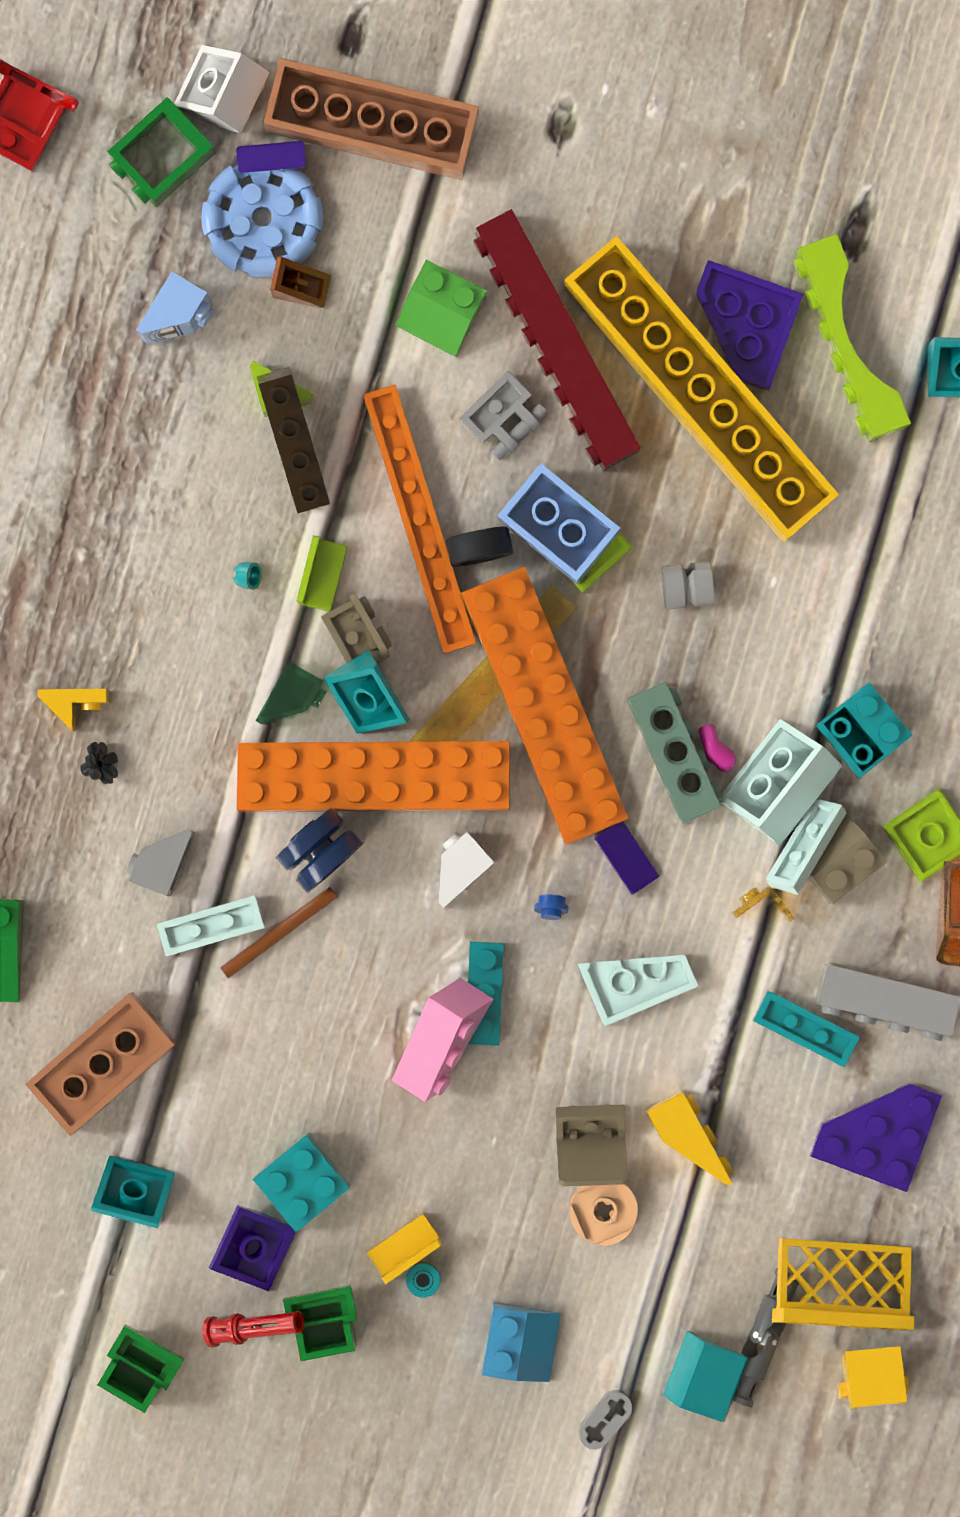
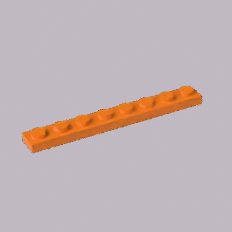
M396 385L365 393L363 397L443 653L447 654L476 645Z

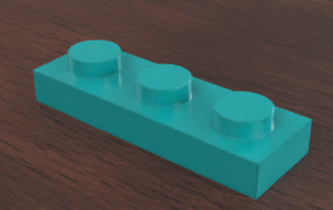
M470 941L468 983L493 998V1001L468 1044L499 1046L504 943Z
M768 990L752 1021L844 1068L860 1038Z

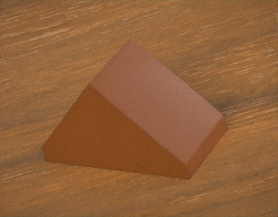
M277 256L270 291L275 299L324 308L331 275Z

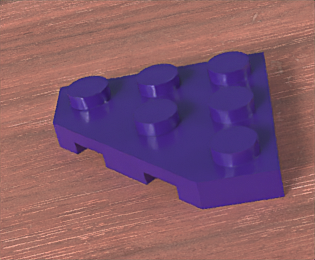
M708 260L697 288L696 296L734 373L742 382L769 391L804 294Z
M907 1083L888 1094L821 1123L809 1156L907 1192L942 1096Z

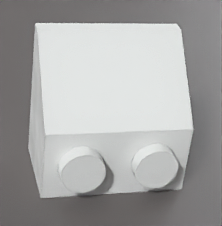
M202 45L174 104L178 109L221 129L242 133L244 126L250 119V113L257 98L264 89L265 81L270 72L242 53Z

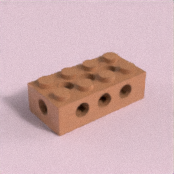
M131 992L25 1085L71 1136L177 1045L178 1042L138 996ZM125 1031L132 1033L136 1038V1045L133 1050H126L120 1044V1036ZM98 1054L105 1055L110 1061V1068L106 1073L99 1072L94 1066V1059ZM71 1077H77L83 1082L84 1090L81 1095H75L69 1090L68 1083Z

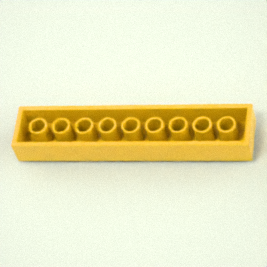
M617 235L564 279L563 287L783 543L839 496L838 492Z

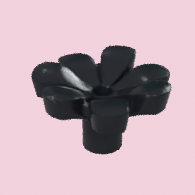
M103 742L91 743L87 746L89 755L85 757L86 763L80 766L81 773L86 777L90 776L92 780L100 779L105 785L113 783V779L118 776L117 769L112 766V764L118 762L116 753L106 754L107 746Z

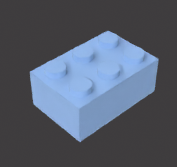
M541 463L497 516L503 525L508 527L509 530L577 585L621 533V528Z

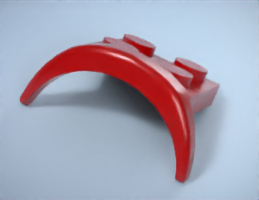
M0 59V75L4 76L0 83V156L34 172L65 111L75 112L79 101Z

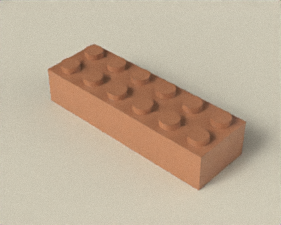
M280 58L263 124L266 133L463 181L479 116V106Z

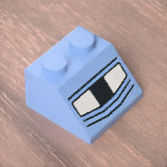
M171 272L136 331L147 344L195 333L199 326L204 328L213 314V310L210 309L212 302L208 293L176 273Z

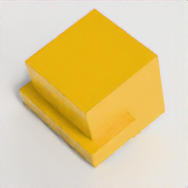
M901 1346L844 1352L841 1356L844 1382L837 1385L838 1400H849L850 1410L866 1406L905 1405L907 1403L906 1393L910 1390L908 1376L904 1377Z

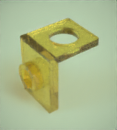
M769 885L761 891H758L756 887L752 888L739 898L743 904L731 911L733 916L738 918L769 895L787 921L791 922L795 919L775 890Z

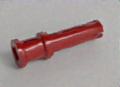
M300 1311L247 1318L239 1313L232 1314L229 1318L223 1319L210 1316L203 1322L202 1334L206 1345L211 1348L218 1347L221 1343L227 1342L241 1345L248 1338L302 1333L304 1330V1317ZM278 1323L277 1326L262 1327V1325Z

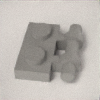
M507 371L459 420L482 443H485L494 435L499 443L490 451L498 460H501L508 452L513 453L519 447L517 443L528 432H534L541 426L539 422L548 412L540 404L529 412L523 405L532 395ZM515 413L521 421L507 433L501 426Z

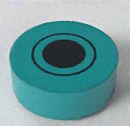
M427 1262L414 1264L406 1276L407 1288L413 1295L420 1298L432 1296L440 1285V1274L437 1268Z

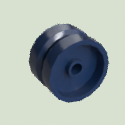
M333 808L328 809L315 821L312 820L305 825L275 857L286 870L295 869L305 860L309 862L299 872L296 879L307 893L324 881L364 844L353 831L344 832L334 841L331 839L342 827L343 819Z

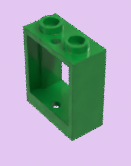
M168 97L107 151L112 160L108 164L122 180L127 176L135 184L131 189L144 204L150 201L156 208L216 154L213 145ZM165 118L195 152L153 189L122 155L158 122Z

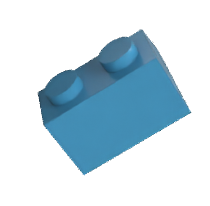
M493 1302L482 1376L512 1381L550 1382L561 1313Z

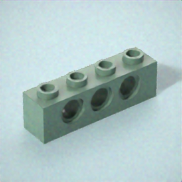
M664 682L629 697L627 702L681 824L720 808L718 800L723 799V795L716 780L710 782L704 769L710 766L703 750H696L691 738L696 736L689 718L682 719L677 707L682 705L676 688L674 686L668 688L667 683ZM659 711L668 712L672 717V725L667 730H660L654 724V715ZM679 742L685 747L686 756L682 761H673L669 758L667 749L671 743ZM687 773L695 774L700 781V786L694 793L686 792L681 786V779Z

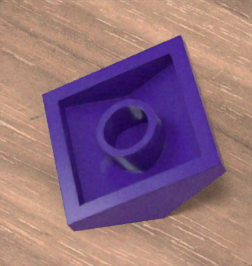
M237 1205L209 1269L269 1292L296 1232L289 1224L263 1212Z

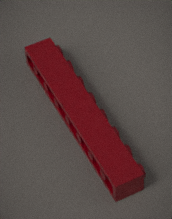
M510 209L476 227L475 235L477 238L473 240V243L482 258L487 256L493 268L489 269L494 283L498 288L501 286L505 288L509 298L505 299L507 307L514 318L518 315L520 316L525 326L521 329V332L529 347L535 345L541 357L537 361L546 377L550 375L553 377L557 385L553 389L555 396L562 407L568 405L573 417L569 418V421L577 436L584 435L589 447L585 448L594 467L600 465L602 470L605 471L639 453L640 445L513 210Z

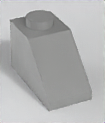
M184 830L141 849L139 855L134 853L126 871L131 874L129 881L165 896H170L195 833Z

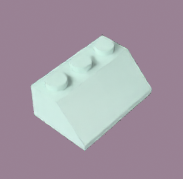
M780 719L722 792L723 799L719 801L757 831L780 846L843 765L822 745Z

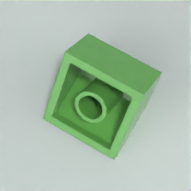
M426 259L410 289L396 327L456 357L487 298V290Z

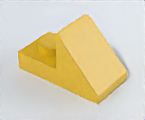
M38 689V697L72 731H76L77 704H81L82 711H100L101 704H110V690Z

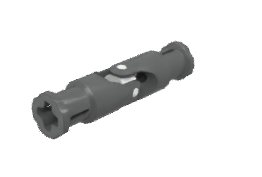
M778 1268L774 1272L776 1278L771 1290L762 1300L754 1325L741 1352L742 1355L749 1357L733 1401L748 1407H752L754 1404L752 1398L760 1380H764L781 1333L786 1326V1323H772V1309L777 1307ZM796 1279L787 1286L788 1302H792L797 1287L800 1285ZM757 1344H761L764 1346L763 1350L759 1354Z

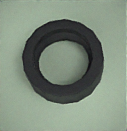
M506 526L471 531L446 539L452 567L488 562L513 554L510 533Z

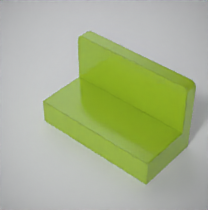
M313 535L296 600L299 605L327 612L332 610L348 546L322 540L319 536Z

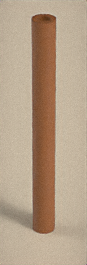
M328 887L220 967L227 978H230L338 898V896L331 887Z

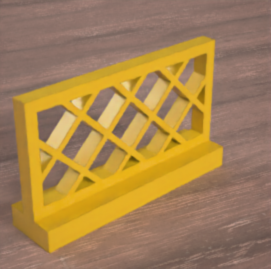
M780 1238L778 1247L777 1307L772 1309V1323L895 1331L914 1330V1316H910L912 1247ZM788 1246L799 1247L808 1257L798 1269H795L788 1261ZM809 1248H818L814 1253L809 1250ZM826 1249H831L841 1260L829 1272L817 1259ZM841 1250H848L850 1252L845 1256ZM858 1251L864 1252L873 1262L862 1274L849 1261ZM873 1252L882 1254L877 1258ZM890 1254H901V1269L893 1276L882 1264V1261ZM811 1263L824 1276L813 1288L800 1275ZM844 1265L856 1278L845 1290L832 1277ZM876 1267L888 1280L878 1292L865 1279ZM796 1279L807 1293L798 1302H788L787 1286ZM827 1281L839 1294L831 1304H825L816 1294ZM859 1284L872 1297L863 1306H857L849 1297V1294ZM891 1286L900 1294V1309L889 1308L881 1298ZM810 1298H812V1299L815 1301V1303H806V1302H807ZM844 1300L848 1305H838V1304H839L841 1301ZM875 1302H877V1304H878L880 1307H871V1306H872Z

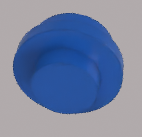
M546 894L538 897V903L535 904L534 911L541 913L542 919L559 920L561 915L568 913L569 907L565 904V897Z

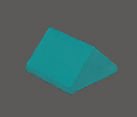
M934 337L928 344V397H960V338Z
M369 650L329 673L324 678L357 734L406 724L410 720Z
M109 1155L91 1206V1211L158 1229L163 1222L175 1172Z
M687 1331L663 1396L682 1409L725 1422L749 1357Z

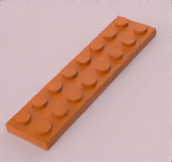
M525 566L461 592L564 844H570L629 819Z
M510 741L238 743L237 811L326 812L330 808H333L335 812L510 811Z

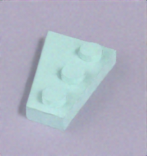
M685 955L577 963L604 1027L698 987Z

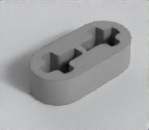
M620 1390L609 1391L585 1417L579 1426V1437L585 1447L594 1450L602 1448L626 1422L632 1413L631 1400L626 1393ZM620 1398L623 1399L622 1406L625 1411L622 1414L616 1411L608 1419L606 1415L611 1409L608 1402L611 1399L616 1402ZM601 1421H604L605 1424L600 1430L603 1437L600 1440L595 1437L591 1441L588 1440L586 1428L589 1425L595 1428Z

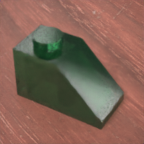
M288 661L255 721L264 726L309 713L312 707L318 709L328 692L323 689L325 681Z

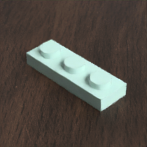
M820 799L815 800L802 817L766 877L770 887L797 895L800 893L846 815L842 805Z
M254 895L158 923L157 928L167 957L264 929L265 925L257 897Z

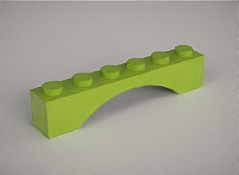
M834 234L798 248L796 252L797 258L793 260L798 277L800 279L805 277L809 290L805 291L808 303L812 310L817 309L821 318V322H818V328L824 342L830 341L834 352L830 354V359L836 373L842 372L846 385L842 386L843 393L849 405L854 403L858 416L854 419L860 435H866L868 442L907 428L911 422L899 392L884 384L868 370L857 356L848 338L843 320L842 294L849 263L838 235Z

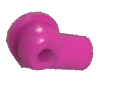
M713 724L700 727L698 731L707 760L722 772L731 771L736 764L734 752L719 741Z

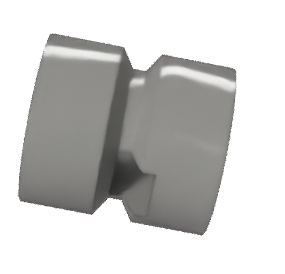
M709 561L690 563L688 569H684L681 564L661 567L666 610L685 608L688 602H691L695 607L714 605L713 578Z

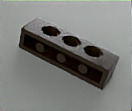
M290 367L257 376L258 385L297 514L329 505L328 493Z

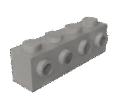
M824 963L815 1003L823 1005V1013L842 1017L843 1011L856 1013V1021L875 1025L876 1019L890 1022L889 1029L909 1033V1028L913 1027L923 1030L922 1037L942 1041L943 1035L953 1036L960 1006V996Z

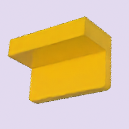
M422 1213L368 1250L367 1254L381 1273L382 1280L387 1284L442 1245V1239L425 1214Z

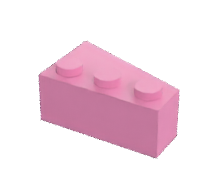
M462 978L457 979L431 995L425 1004L392 1081L424 1102L437 1094L439 1096L442 1095L450 1084L451 1078L449 1077L460 1061L465 1048L491 1005L493 998Z

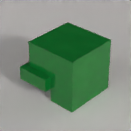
M351 1285L283 1298L285 1313L300 1311L304 1317L303 1332L295 1334L300 1361L355 1351L357 1341L353 1321H357L358 1318Z
M125 1324L107 1354L112 1360L97 1386L145 1413L160 1388L167 1390L184 1358Z

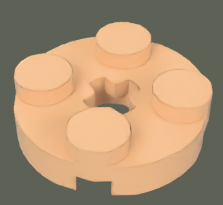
M626 1184L579 1186L571 1197L569 1214L574 1229L582 1238L597 1245L608 1246L619 1243L630 1234L636 1223L638 1205L633 1192ZM601 1201L605 1205L612 1204L614 1208L609 1212L610 1218L604 1220L602 1216L596 1217L594 1215V1211L598 1209L597 1203Z

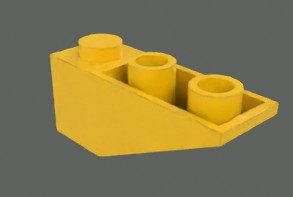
M679 1091L645 1109L665 1144L727 1186L732 1184L729 1175L734 1172L725 1155L718 1157L712 1145L717 1143V1140L709 1125L707 1124L702 1127L696 1115L701 1113V1110L692 1094L685 1097L684 1093Z

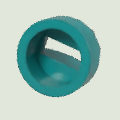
M241 562L234 567L233 571H236V577H233L236 585L251 590L259 586L262 570L258 563Z

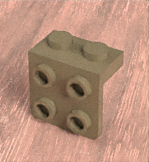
M353 593L349 595V601L322 615L321 618L346 663L369 650L378 664L390 657L387 649L392 647V643L382 626L377 629L374 627L371 619L376 616L367 598L363 596L359 599L357 594Z
M625 1105L556 1107V1140L560 1185L625 1184L628 1181Z

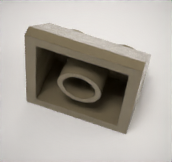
M846 814L811 872L809 879L829 904H834L885 865L887 861L868 836Z

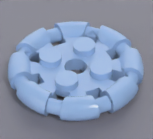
M230 165L224 169L211 183L208 189L210 194L207 203L203 202L201 211L204 237L209 238L212 244L210 249L213 254L233 271L236 272L239 269L247 272L248 276L256 278L273 277L277 259L274 258L271 250L283 245L287 253L281 257L302 264L317 245L315 239L318 231L321 232L323 228V205L321 198L316 197L313 191L314 184L311 179L299 168L240 173L238 165L233 168ZM272 174L283 178L280 187L269 184ZM250 175L253 183L245 185L242 189L238 180ZM301 195L304 204L295 208L291 198ZM223 198L232 201L229 211L219 208ZM260 209L270 211L272 213L271 222L267 226L256 225L253 222V216L256 211ZM296 224L305 227L302 237L293 235ZM230 227L235 237L224 240L221 231ZM245 248L256 252L253 260L243 257Z

